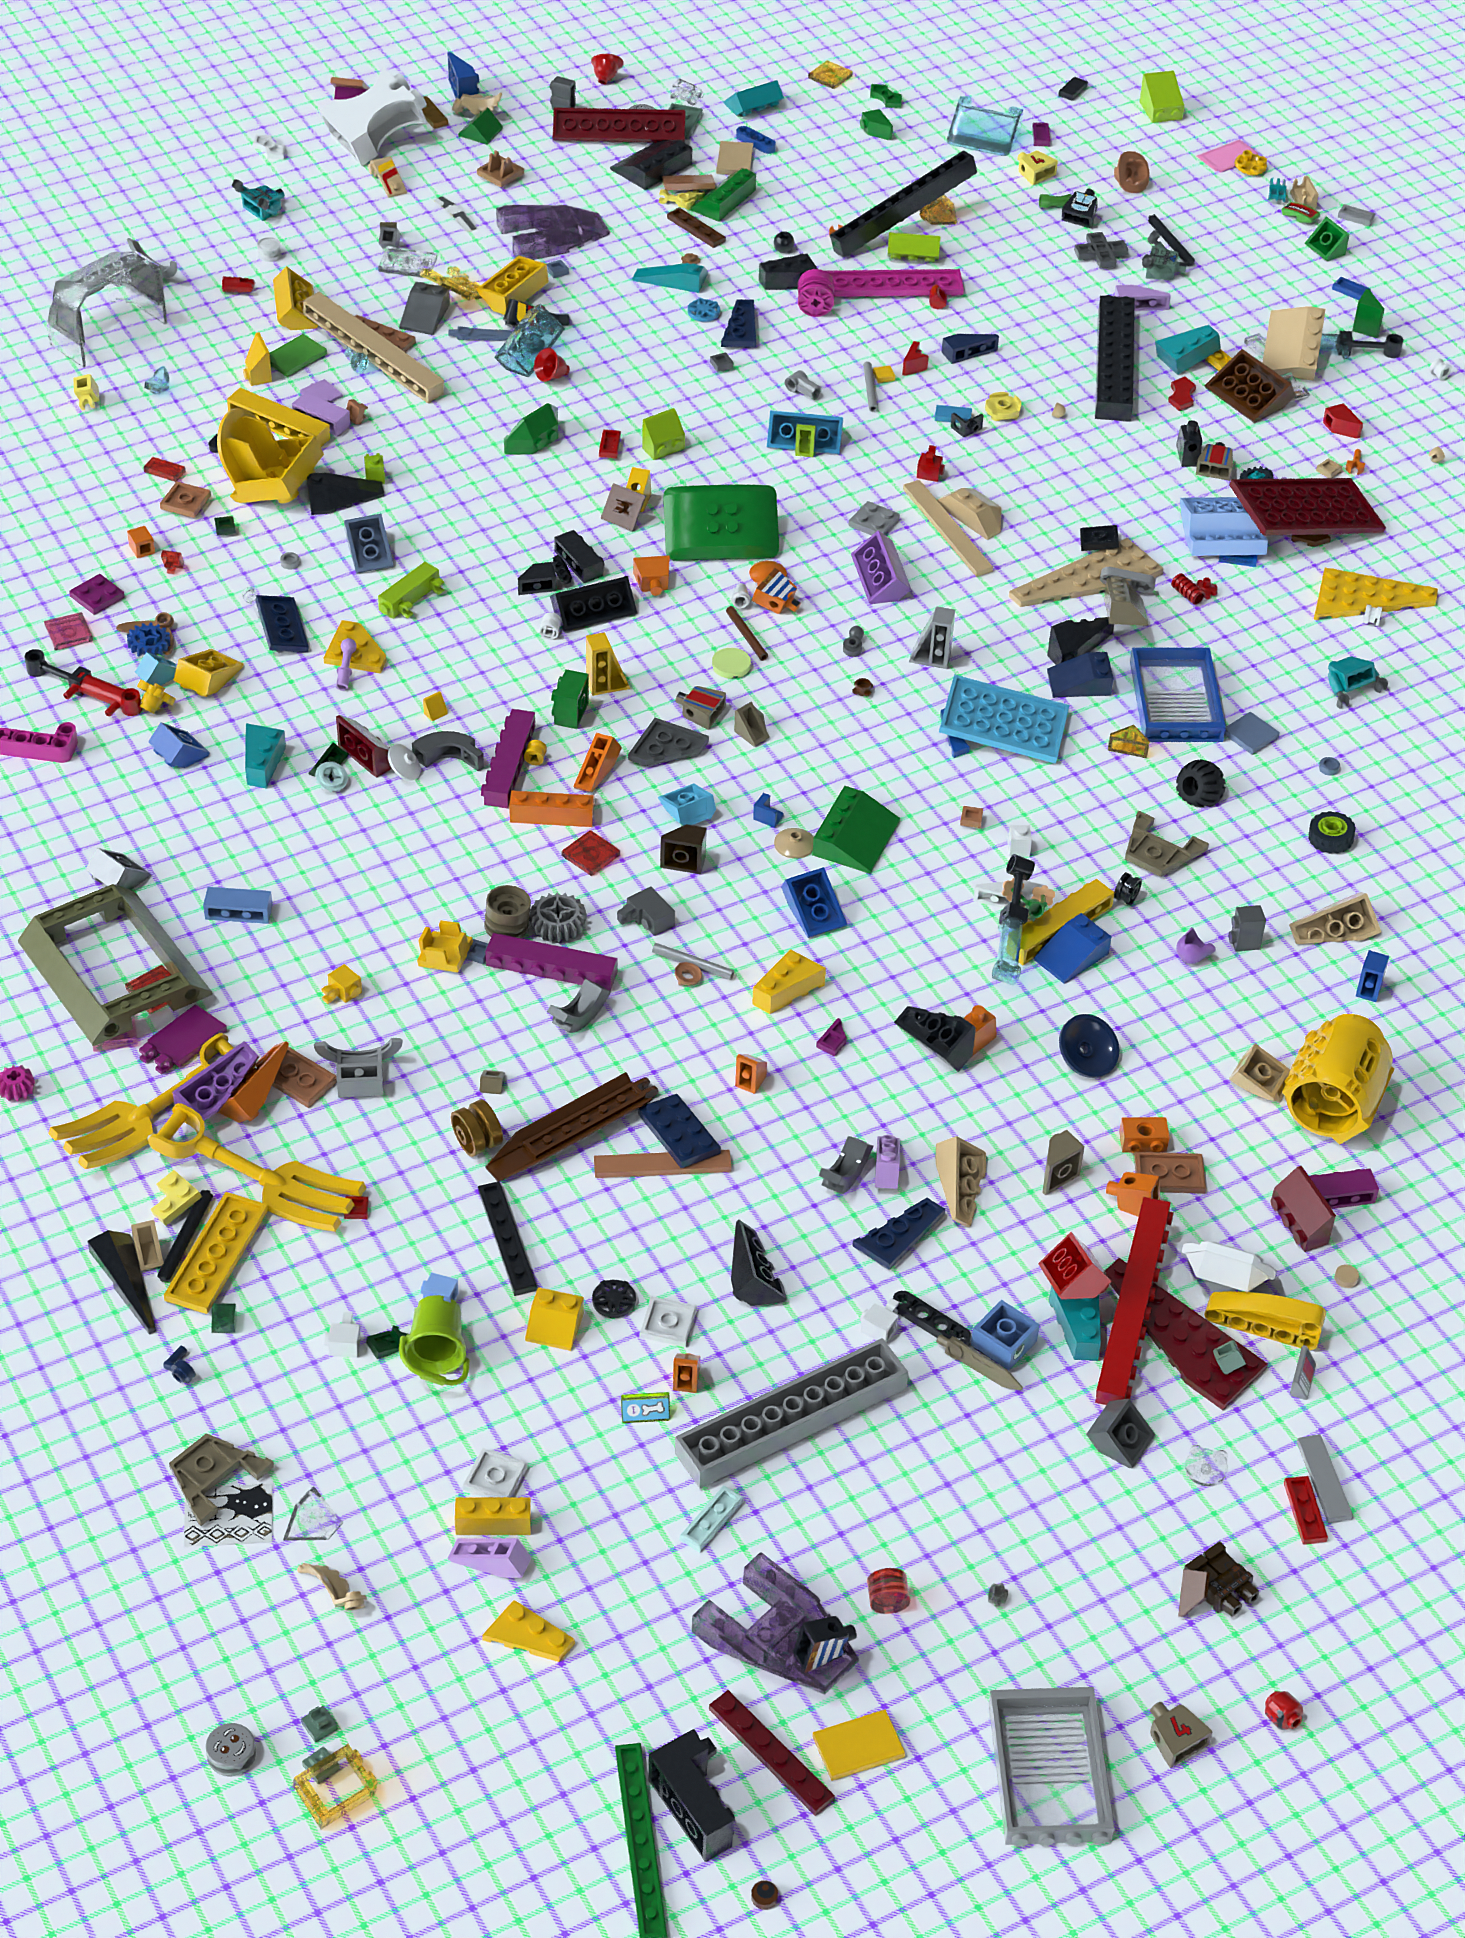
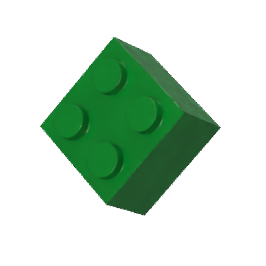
M565 669L563 676L558 678L557 689H553L551 701H554L551 715L554 716V725L578 729L589 704L588 673Z

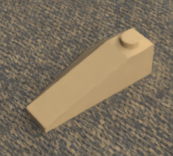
M1363 892L1339 900L1289 924L1296 944L1357 941L1381 933L1368 894Z
M955 1136L936 1143V1167L952 1220L965 1227H970L976 1209L975 1198L981 1191L979 1186L980 1180L986 1174V1152Z

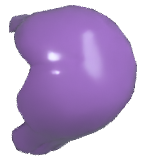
M1193 927L1179 939L1176 945L1178 956L1188 964H1196L1216 951V947L1212 943L1205 944L1198 937Z

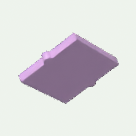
M326 379L311 383L309 386L300 389L301 394L306 392L330 403L343 397V394Z

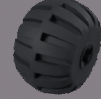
M1198 759L1189 762L1180 770L1176 779V791L1179 792V797L1189 805L1204 808V806L1212 807L1222 799L1226 787L1224 784H1226V781L1223 778V772L1217 765L1211 761Z

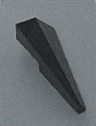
M107 1230L87 1240L89 1253L112 1281L114 1290L147 1333L150 1335L156 1332L132 1236L129 1233Z

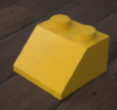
M538 1287L531 1305L525 1341L571 1351L584 1315V1297Z

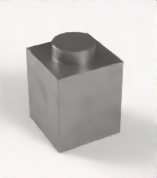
M380 227L378 244L381 248L399 250L401 233L398 228Z

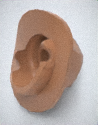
M1135 151L1123 152L1119 157L1117 166L1114 168V178L1119 183V186L1126 192L1140 193L1149 184L1150 170L1145 157Z

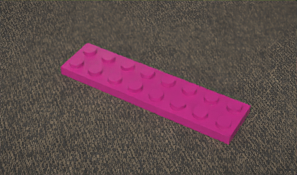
M960 269L824 270L834 280V297L930 295V289L936 284L947 295L957 296L964 293Z

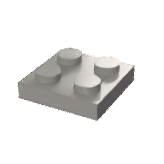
M867 501L849 519L848 526L871 536L877 530L886 534L899 521L900 514Z

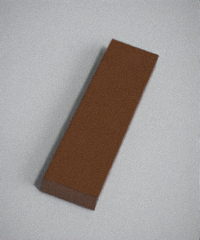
M680 207L667 213L668 220L712 248L726 242L724 235Z

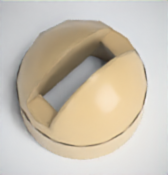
M1056 402L1051 416L1057 418L1064 416L1066 413L1065 406Z
M1439 446L1433 448L1428 455L1432 457L1431 461L1436 463L1445 458V454Z

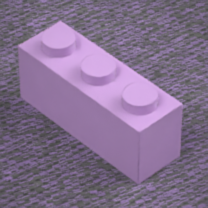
M304 392L292 403L293 410L329 424L330 434L336 437L350 426L349 410Z

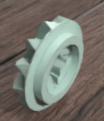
M335 762L322 763L315 773L316 784H320L322 790L327 789L330 793L332 791L339 792L342 788H345L348 781L346 770ZM330 772H332V777L334 778L332 783L328 778Z

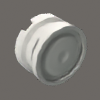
M275 237L259 239L257 241L258 258L263 262L279 260L282 256L280 240Z

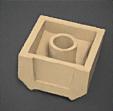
M1255 1043L1239 1060L1229 1080L1252 1094L1280 1102L1284 1095L1282 1091L1286 1084L1285 1079L1288 1077L1290 1069Z

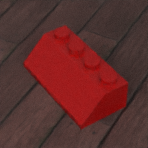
M1072 1232L1038 1263L1061 1299L1095 1298L1098 1294L1104 1293L1112 1282L1091 1250Z

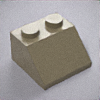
M1067 1129L1061 1133L1054 1134L1049 1140L1042 1191L1045 1196L1080 1176L1085 1146Z

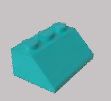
M777 79L736 92L723 102L736 116L740 114L746 116L751 114L753 110L759 112L766 109V106L769 105L771 108L778 106L779 102L784 99Z

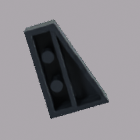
M808 253L768 260L759 263L758 281L764 290H787V287H797L798 289V280L801 275L808 270L818 268Z

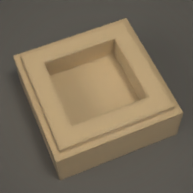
M1328 458L1317 465L1316 471L1327 478H1333L1342 472L1343 466Z

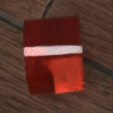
M883 1568L874 1571L868 1576L867 1588L870 1607L873 1611L880 1614H892L900 1612L909 1606L911 1600L907 1575L904 1571L897 1568Z

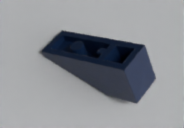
M958 333L942 339L941 353L951 364L995 352L998 351L999 335Z

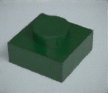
M233 516L214 518L217 536L236 533Z

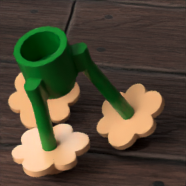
M1015 878L1003 883L1004 890L1002 895L1008 901H1012ZM1043 885L1041 888H1033L1032 894L1034 896L1030 900L1025 898L1021 892V900L1025 903L1023 907L1029 909L1027 922L1035 921V918L1041 917L1045 907L1053 904L1052 899L1055 897V891L1048 889L1047 885Z

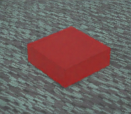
M345 1196V1198L352 1199L354 1207L349 1214L344 1213V1219H367L369 1196Z

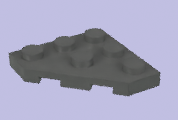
M655 717L628 753V760L644 766H650L699 755L709 743V736Z

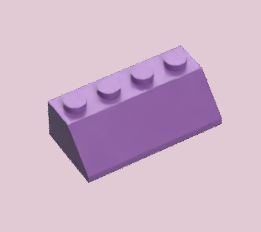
M879 530L851 553L870 604L896 602L911 590L893 540Z

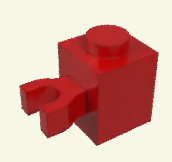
M929 445L928 451L921 453L917 464L916 478L938 482L940 475H944L945 464H943V456L935 455L937 446Z

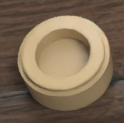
M1346 1264L1337 1267L1334 1275L1335 1282L1344 1288L1355 1286L1359 1277L1357 1269Z

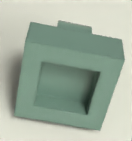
M324 1705L315 1707L309 1711V1714L301 1718L303 1727L315 1743L338 1730L337 1723Z
M324 1746L302 1761L303 1768L317 1784H320L340 1770L338 1762Z

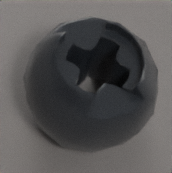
M781 231L774 237L773 244L778 252L788 253L793 249L795 241L791 233Z

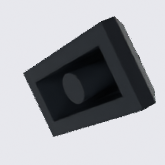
M552 562L532 564L517 578L518 595L556 591V574Z

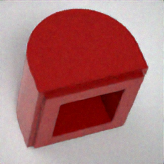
M936 284L930 289L929 305L933 309H942L947 304V294Z

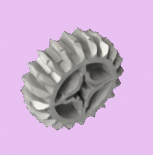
M556 892L555 895L548 893L547 897L541 896L539 900H535L529 914L532 930L535 931L536 935H541L542 940L548 938L550 942L553 939L558 942L564 939L568 942L569 937L575 939L576 935L581 934L585 928L587 920L584 904H581L580 899H575L574 895L567 896L566 892L563 895Z

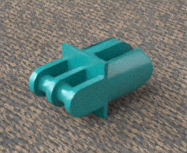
M1272 177L1269 181L1268 200L1275 199V201L1283 200L1285 202L1286 180L1283 179V184L1281 185L1280 178H1277L1276 184H1273L1274 177Z

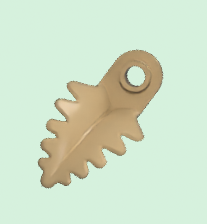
M500 92L493 97H483L480 94H463L460 99H455L451 110L458 114L459 112L462 113L465 107L474 115H478L480 111L486 108L493 111L494 106H498V102H500L503 94Z
M303 1563L298 1566V1573L315 1575L329 1592L335 1607H345L347 1611L365 1607L367 1596L361 1595V1591L348 1592L349 1583L345 1578L339 1577L340 1573L338 1570H329L330 1567L327 1565L320 1566Z

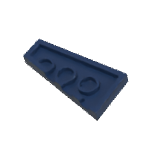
M736 299L731 318H729L728 326L721 340V347H756L754 299Z
M927 1197L904 1210V1214L899 1217H892L887 1220V1224L878 1229L875 1227L868 1231V1235L863 1238H856L853 1240L852 1246L890 1270L945 1215V1208Z

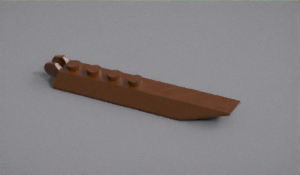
M625 1072L516 1131L485 1166V1169L496 1181L507 1179L548 1159L653 1101L652 1098L658 1095L659 1090L655 1085L648 1087L650 1080L647 1077L631 1082L628 1073Z

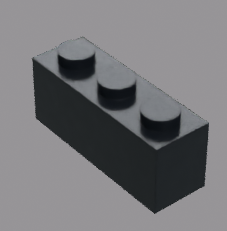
M574 529L554 537V552L563 558L566 565L583 583L603 576V567H605L603 558L598 556L592 546H589L584 541V538Z

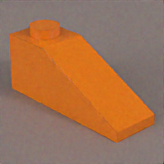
M600 733L595 734L573 787L575 789L592 793L614 767L622 749L614 737Z

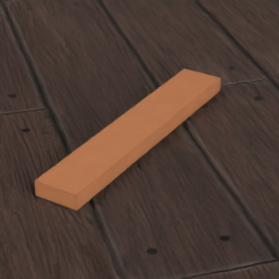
M730 1149L721 1150L719 1155L684 1168H680L668 1152L594 1156L595 1178L731 1172L732 1168Z

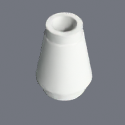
M743 583L736 585L731 597L732 604L739 609L745 608L750 603L747 587Z

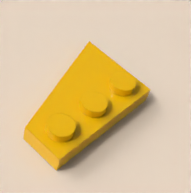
M513 1600L482 1634L483 1641L490 1643L496 1641L503 1643L504 1647L514 1649V1647L524 1649L532 1655L560 1662L575 1645L573 1637L516 1600Z

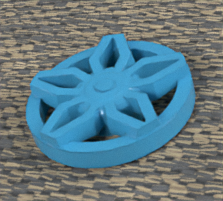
M699 297L688 305L687 313L689 317L696 321L708 322L718 318L720 306L717 301Z

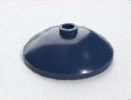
M1079 1014L1069 1019L1060 1031L1059 1048L1066 1064L1077 1074L1087 1078H1099L1111 1072L1116 1066L1120 1053L1119 1042L1113 1029L1103 1019L1091 1014Z

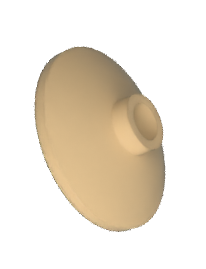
M787 828L776 835L774 847L779 854L787 858H804L813 852L814 837L804 829Z

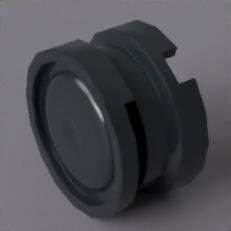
M1125 872L1117 883L1114 899L1118 901L1121 899L1125 904L1132 905L1140 892L1142 879L1138 877L1133 878L1131 874Z

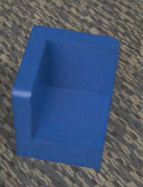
M763 792L754 804L753 820L775 828L784 817V813L771 808V795Z

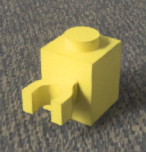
M86 374L74 377V394L79 400L80 409L85 410L86 404H89L91 408H95L94 402L99 401V386L92 375Z

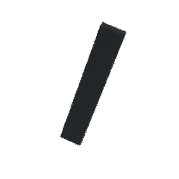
M500 1181L479 1185L478 1193L514 1296L537 1291L534 1276Z

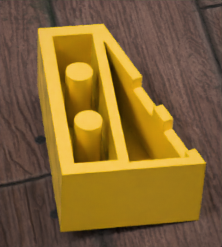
M606 633L586 635V673L589 674V689L592 696L630 689Z
M790 949L753 987L752 1005L771 1014L791 1004L792 1000L798 996L804 997L808 995L810 990L825 986L826 968Z

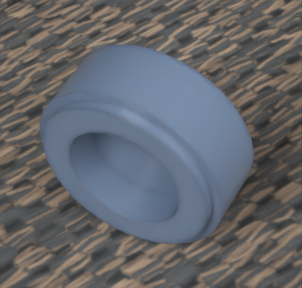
M1324 757L1320 760L1319 771L1328 776L1336 775L1339 772L1340 763L1333 757Z

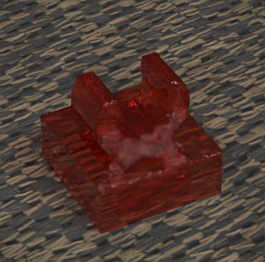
M162 550L161 559L164 568L167 569V574H175L176 568L183 569L185 562L181 552Z

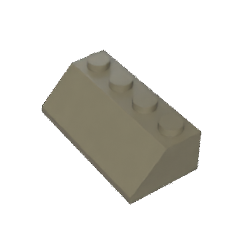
M1120 576L1106 578L1104 602L1109 624L1148 626L1149 622L1143 598L1126 579Z

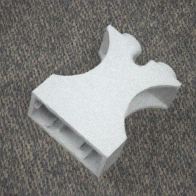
M384 66L381 68L379 78L369 90L354 98L334 99L318 110L330 135L361 166H364L378 156L382 142L395 130L411 124L427 123L421 110L427 104L421 93L416 88L409 92L410 86L403 75L398 73L393 76Z

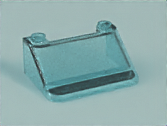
M960 96L947 135V143L952 146L998 156L1009 155L1021 133L1024 109L1011 106L1007 113L971 106V97Z

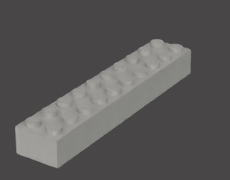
M881 1338L675 1436V1455L698 1488L701 1489L907 1389L909 1371L885 1340Z

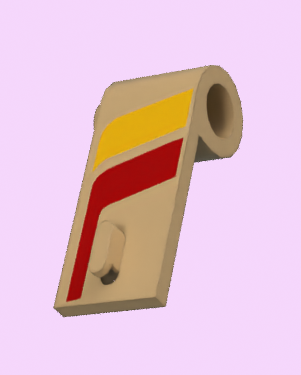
M391 156L370 161V164H368L369 173L373 174L374 177H379L388 198L407 194L405 185Z

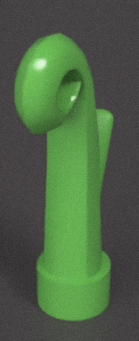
M1040 194L1039 207L1064 206L1072 194L1062 196Z

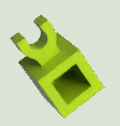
M380 453L371 456L366 454L364 456L365 478L385 484L383 455H380Z

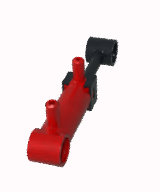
M39 649L29 650L24 655L28 675L40 677L48 672L68 680L69 689L63 694V697L67 700L74 694L80 697L86 694L110 704L104 711L108 717H111L119 708L122 709L123 714L126 716H136L142 711L140 707V692L137 689H124L92 676L91 670L81 666L71 674L47 664L44 652Z

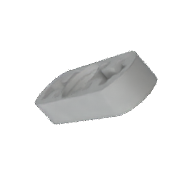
M1104 567L1101 570L1100 581L1103 584H1106V578L1120 576L1123 579L1132 580L1127 582L1135 591L1150 593L1155 589L1156 579L1151 575L1114 567Z

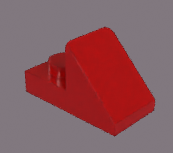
M912 342L903 360V376L928 369L929 356L922 354L920 342Z

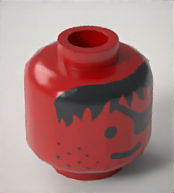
M1275 1691L1268 1696L1265 1701V1715L1278 1729H1295L1301 1724L1304 1708L1290 1692Z

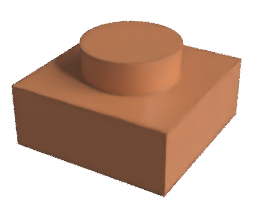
M963 805L960 825L980 828L984 808Z

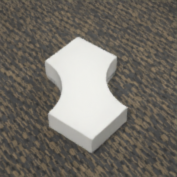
M255 134L253 149L263 151L267 155V159L284 160L286 146L284 144L276 143L272 139V135Z

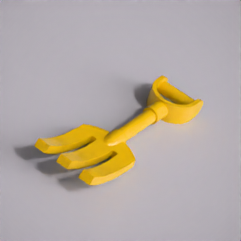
M218 1033L202 1045L199 1052L201 1065L188 1073L186 1078L147 1104H142L138 1107L128 1102L114 1100L85 1117L50 1127L48 1134L57 1141L94 1131L82 1137L65 1141L63 1149L70 1155L88 1152L114 1143L103 1149L80 1155L78 1163L85 1170L128 1156L149 1144L147 1137L154 1134L150 1120L154 1118V1115L174 1103L173 1091L207 1068L209 1060L214 1055L220 1053L224 1056L235 1047L228 1042L229 1038L226 1034Z
M181 1103L175 1104L171 1117L157 1134H152L148 1139L149 1145L155 1151L167 1157L184 1159L198 1152L257 1180L263 1186L262 1203L268 1204L269 1212L312 1228L336 1232L342 1222L339 1216L316 1212L288 1200L324 1211L349 1214L354 1204L352 1199L327 1194L304 1184L352 1196H361L367 1188L364 1181L330 1175L296 1160L285 1163L274 1171L269 1168L264 1169L205 1136L204 1120L201 1115L194 1109ZM183 1123L190 1125L198 1134L192 1140L186 1142L171 1141V1138Z

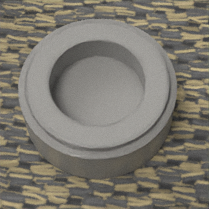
M287 552L280 557V565L284 569L292 570L300 564L299 556L296 553Z

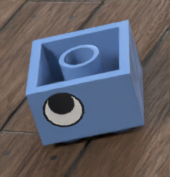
M1001 1299L973 1328L971 1346L1007 1370H1010L1037 1342L1040 1324Z

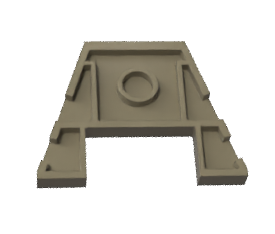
M1138 810L1126 850L1125 860L1162 877L1206 852L1209 843L1192 836L1185 846L1181 848L1147 832L1154 824L1155 818Z
M206 1433L170 1461L169 1468L198 1524L202 1526L218 1513L217 1506L204 1496L205 1493L239 1466L258 1481L274 1468V1462L269 1458L262 1459L257 1457L252 1451L237 1449L234 1447V1444Z

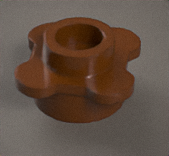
M859 678L854 682L853 694L860 696H870L872 694L871 688H873V683L869 679Z

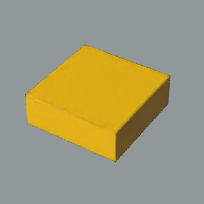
M890 365L873 367V374L877 383L895 381V374Z

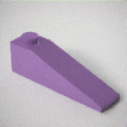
M243 1041L173 1091L174 1104L181 1103L194 1109L206 1121L222 1108L257 1061L259 1055Z

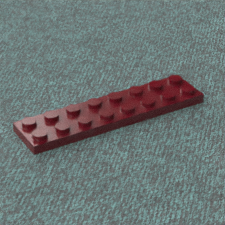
M554 107L553 141L656 143L660 141L681 140L685 142L686 110Z

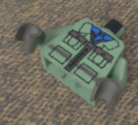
M1154 230L1147 238L1148 243L1154 244V246L1151 248L1150 255L1146 254L1142 258V266L1147 268L1145 278L1173 280L1175 272H1186L1187 263L1179 262V253L1166 249L1162 242L1158 241L1160 238L1159 233Z

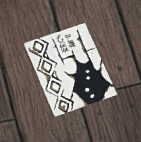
M272 1483L214 1486L204 1496L217 1506L218 1513L202 1526L198 1524L185 1499L183 1547L272 1542Z

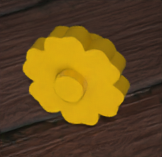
M140 679L137 685L139 689L145 691L140 707L152 714L159 710L163 702L173 706L176 698L164 692L166 688L157 683L151 685Z

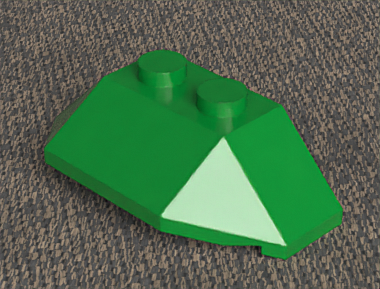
M546 403L522 418L510 434L504 437V453L506 455H533L559 438L558 407Z

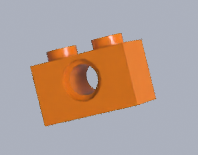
M1166 1117L1121 1118L1119 1135L1122 1153L1167 1152L1170 1137Z

